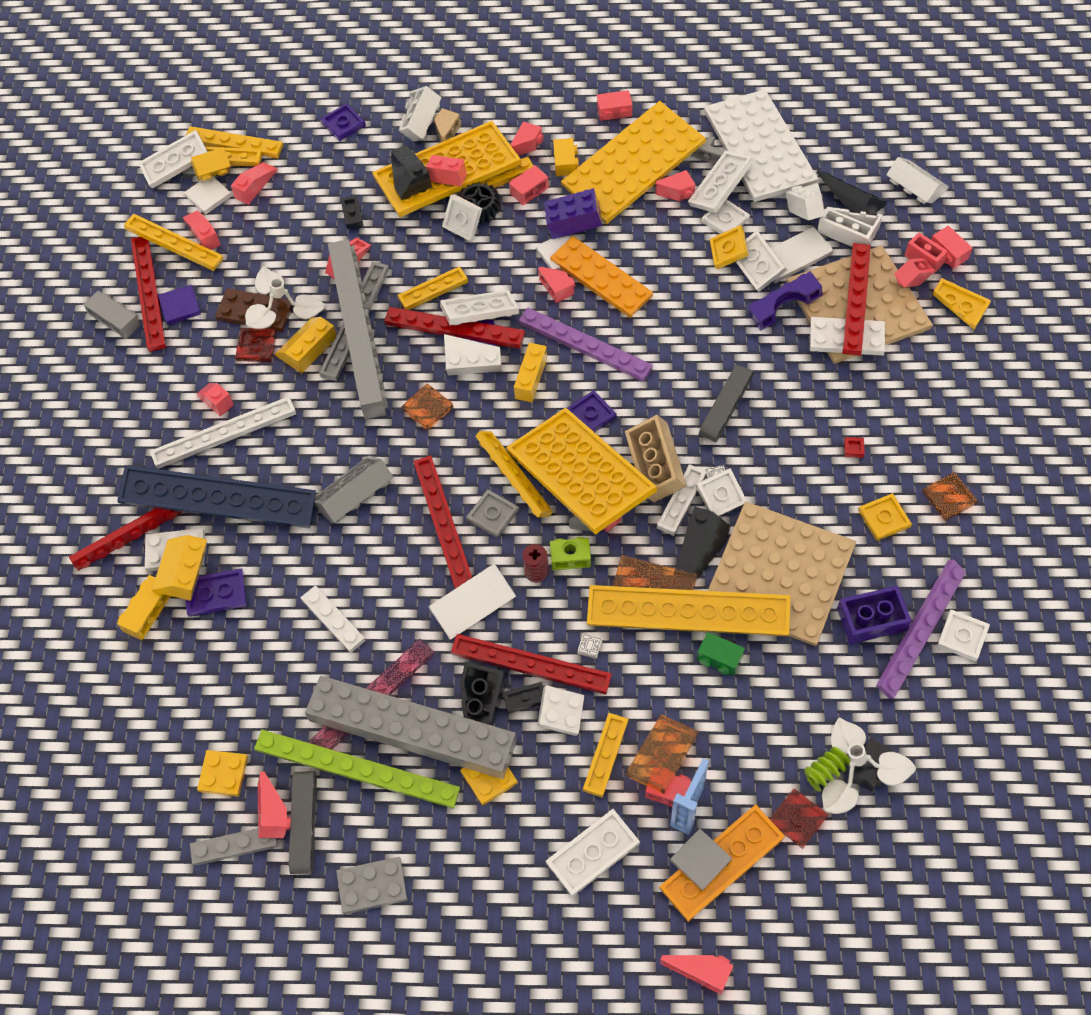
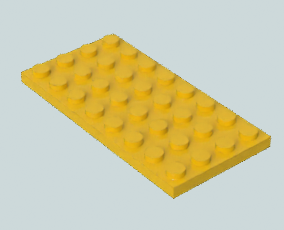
M658 101L561 181V185L571 194L594 188L600 205L601 220L608 224L654 186L656 181L665 177L706 142V138L661 101Z
M489 121L415 153L425 167L432 155L464 159L467 176L462 186L431 182L432 188L401 200L394 189L392 164L373 171L372 174L400 218L461 191L462 188H467V185L477 184L479 181L482 182L521 165V159L494 122Z
M564 408L506 447L508 453L595 535L657 492L656 485L567 408Z

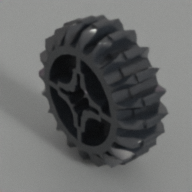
M479 181L478 184L467 185V188H462L460 192H457V196L482 208L479 222L483 224L485 220L490 222L491 218H495L496 214L500 211L501 198L497 189H494L492 185L488 186L487 183L481 184Z

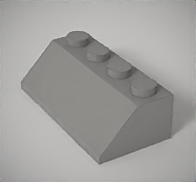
M367 456L315 496L314 506L327 520L333 523L339 522L345 518V514L350 510L357 509L363 500L373 497L376 490L386 487L394 477L382 459Z

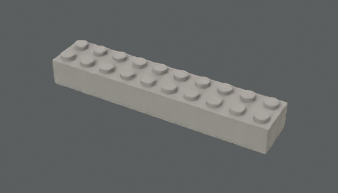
M349 239L328 243L364 419L385 416V409L388 408L355 247L350 245Z
M321 675L305 711L310 722L501 779L505 777L517 742L515 732Z

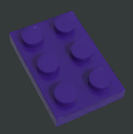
M243 569L198 576L191 601L186 600L188 617L246 607L247 600Z

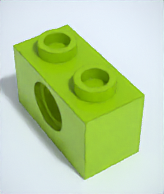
M576 537L570 540L556 539L550 541L552 571L591 568L589 538ZM573 551L575 553L567 554L566 552Z

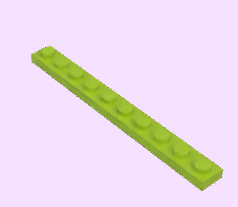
M262 729L254 748L255 751L452 809L455 808L460 792L459 786Z

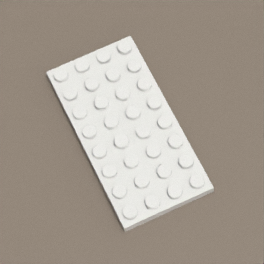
M766 90L704 106V113L725 151L753 158V164L741 180L754 202L784 194L795 186L805 187L818 183V177Z

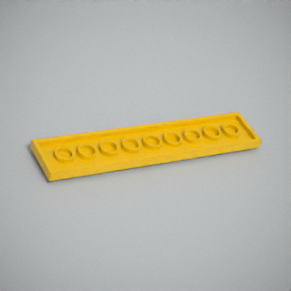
M589 586L587 626L789 636L790 595Z

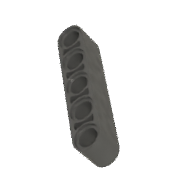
M738 364L735 365L700 428L699 436L713 442L719 440L749 386L754 371Z
M315 771L293 772L289 845L290 874L313 873L317 787Z

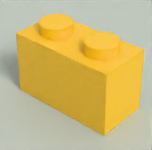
M573 138L554 139L556 177L568 176L579 167L578 158H575V155H578L577 145H574Z
M224 148L191 157V164L198 181H208L212 179V176L216 175L224 176L228 174L231 168Z

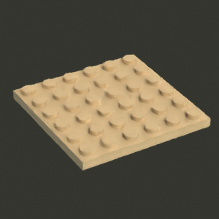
M881 245L870 250L865 320L885 321L886 346L930 330L933 324L910 288L902 287L897 282L894 273L898 269ZM851 256L809 270L822 285L823 296L809 304L796 300L809 323L811 317L846 318ZM801 274L787 278L786 283L792 282ZM827 352L834 364L855 357L854 355Z
M745 501L708 591L790 595L789 637L817 647L856 541Z

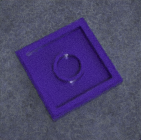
M348 103L320 118L321 123L339 142L366 126L365 121Z
M192 284L158 295L167 325L201 315Z
M595 390L567 408L594 433L617 418V414Z

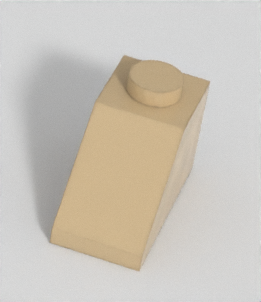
M442 108L435 115L434 123L440 142L454 137L460 128L461 122L458 113Z

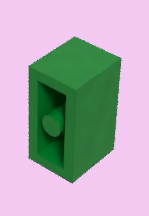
M707 632L698 650L697 660L706 667L712 666L718 669L724 675L730 674L734 676L743 658L745 648Z

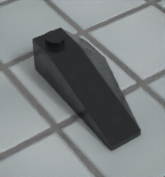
M407 145L391 151L394 189L401 200L432 188L429 172Z
M820 170L816 172L845 207L853 213L860 214L862 211L866 212V215H874L887 204V201L860 190L856 186L845 183V181Z
M694 507L671 581L672 584L690 589L707 565L715 558L718 551L725 545L731 526L713 511Z
M465 662L460 680L463 717L493 726L503 692L505 691L509 672Z

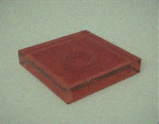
M241 328L235 355L236 361L272 362L277 335L276 329Z
M793 789L771 816L770 820L786 837L803 849L829 814L796 789Z

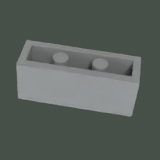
M97 291L83 304L88 315L124 339H127L141 326L138 315L133 310H127L121 302H115L106 293L103 294Z

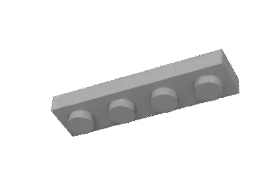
M258 828L190 843L193 866L278 847L277 838H258Z

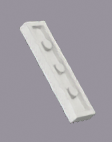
M689 464L684 473L687 487L673 494L657 524V529L673 536L676 534L698 492L695 485L705 479L706 471Z
M316 585L300 597L302 602L350 654L366 641L364 636Z

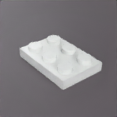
M755 231L746 239L749 256L736 261V263L756 290L760 292L787 269L761 234Z
M204 529L146 534L145 570L147 572L158 571L168 539L185 535L205 539Z

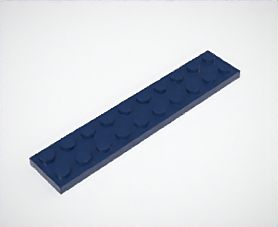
M125 465L117 502L120 504L310 528L316 490Z

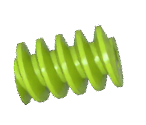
M832 747L830 752H825L823 757L817 759V762H812L811 767L805 768V776L810 785L820 792L819 784L827 787L826 779L833 782L832 774L836 777L840 776L838 769L846 772L845 764L850 767V758L839 748Z

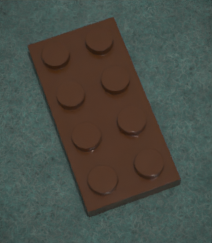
M226 288L215 318L219 321L246 325L245 315L248 308L255 304H262L267 308L270 296ZM273 298L270 310L275 312L276 320L270 327L265 329L278 332L284 331L293 308L288 299Z

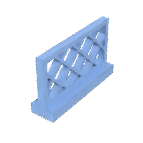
M704 758L685 796L677 793L673 801L670 826L689 836L694 826L697 802L706 781L709 761Z

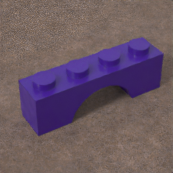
M811 271L801 274L792 282L785 283L778 290L772 291L762 299L752 302L748 306L750 317L761 331L776 322V312L785 302L798 300L809 304L823 296L822 285Z

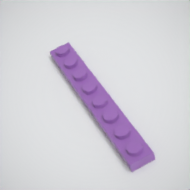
M527 307L519 319L520 325L644 382L653 369L652 364Z
M954 559L947 561L876 684V687L889 699L895 698L966 573Z

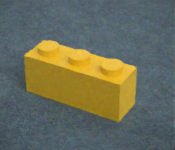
M534 343L528 344L514 385L515 399L533 403L547 361V346Z
M151 575L141 583L139 591L131 598L129 606L119 616L117 623L122 632L140 640L144 639L171 597L152 592L155 577Z

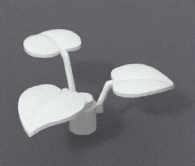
M263 266L256 276L255 288L260 294H270L269 305L267 308L262 304L250 306L245 315L246 325L253 329L270 327L276 320L275 312L270 310L273 298L279 299L284 294L294 306V314L301 319L315 317L325 309V305L319 299L310 295H298L295 300L296 302H294L288 290L284 289L283 278Z
M838 718L832 730L831 744L832 747H837L846 755H849L851 761L849 780L847 785L842 780H834L827 783V787H824L822 792L823 809L827 813L840 814L851 810L857 804L859 798L858 791L851 788L855 766H862L866 761H869L874 767L879 768L877 775L881 782L886 785L896 786L906 781L916 771L915 765L907 757L896 752L881 754L879 764H877L870 755L866 754L864 748L866 735L863 729L842 718Z

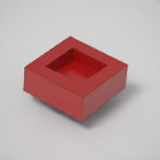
M845 437L844 457L864 458V438Z

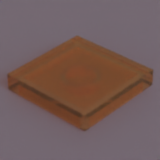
M426 384L405 402L401 408L425 429L429 430L453 408V403L429 384Z
M955 472L927 486L922 491L945 521L978 502Z

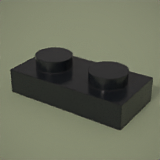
M357 195L341 198L347 229L364 226Z
M542 681L503 692L508 714L541 705L544 688Z

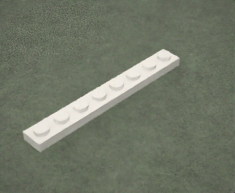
M288 396L151 450L150 453L156 468L159 469L296 415V411Z

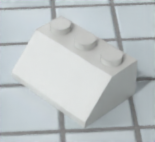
M897 157L886 174L891 178L890 182L897 186L899 184L902 185L905 192L910 195L914 193L918 196L916 199L923 204L935 202L949 188L945 183L912 161Z

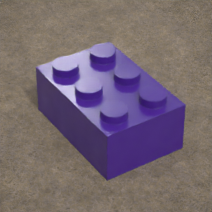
M594 188L544 202L546 224L552 239L602 226L600 205Z
M898 585L842 598L837 606V611L849 644L908 631L912 622Z

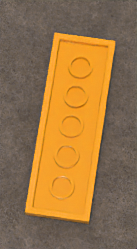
M574 236L550 257V260L559 265L560 269L629 318L653 296V292Z
M755 804L713 840L732 858V861L703 891L680 870L661 884L659 889L686 921L689 922L784 840L785 835Z

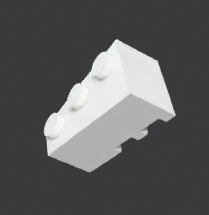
M427 86L409 92L410 102H407L405 106L407 113L403 115L399 131L413 142L423 140L426 137L427 129L433 122V115L440 106L439 102L442 97Z
M818 183L805 187L795 186L786 192L789 212L806 220L825 216Z
M827 207L824 211L825 216H822L819 220L818 232L851 247L853 243L870 245L880 228L883 214L874 216L866 215V212L862 211L859 214L849 212L847 209Z
M444 334L448 376L502 371L500 347Z

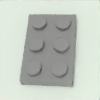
M400 857L336 870L342 913L344 915L408 901Z

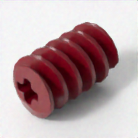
M531 544L522 553L524 572L529 581L538 583L545 580L548 576V555L545 548L541 545Z

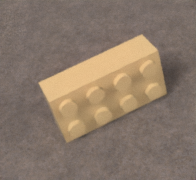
M655 415L625 431L635 468L657 487V492L648 498L649 500L656 502L687 487L669 426L665 420Z

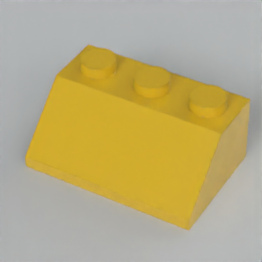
M322 317L310 318L275 353V356L300 373H303L335 341L337 335L334 325Z
M191 535L168 539L152 592L191 601L206 552L207 539Z

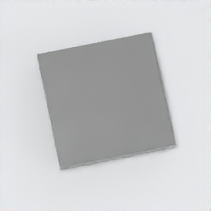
M487 489L466 516V521L498 539L519 511V507Z
M699 829L675 853L670 861L703 891L732 861V858L707 834Z

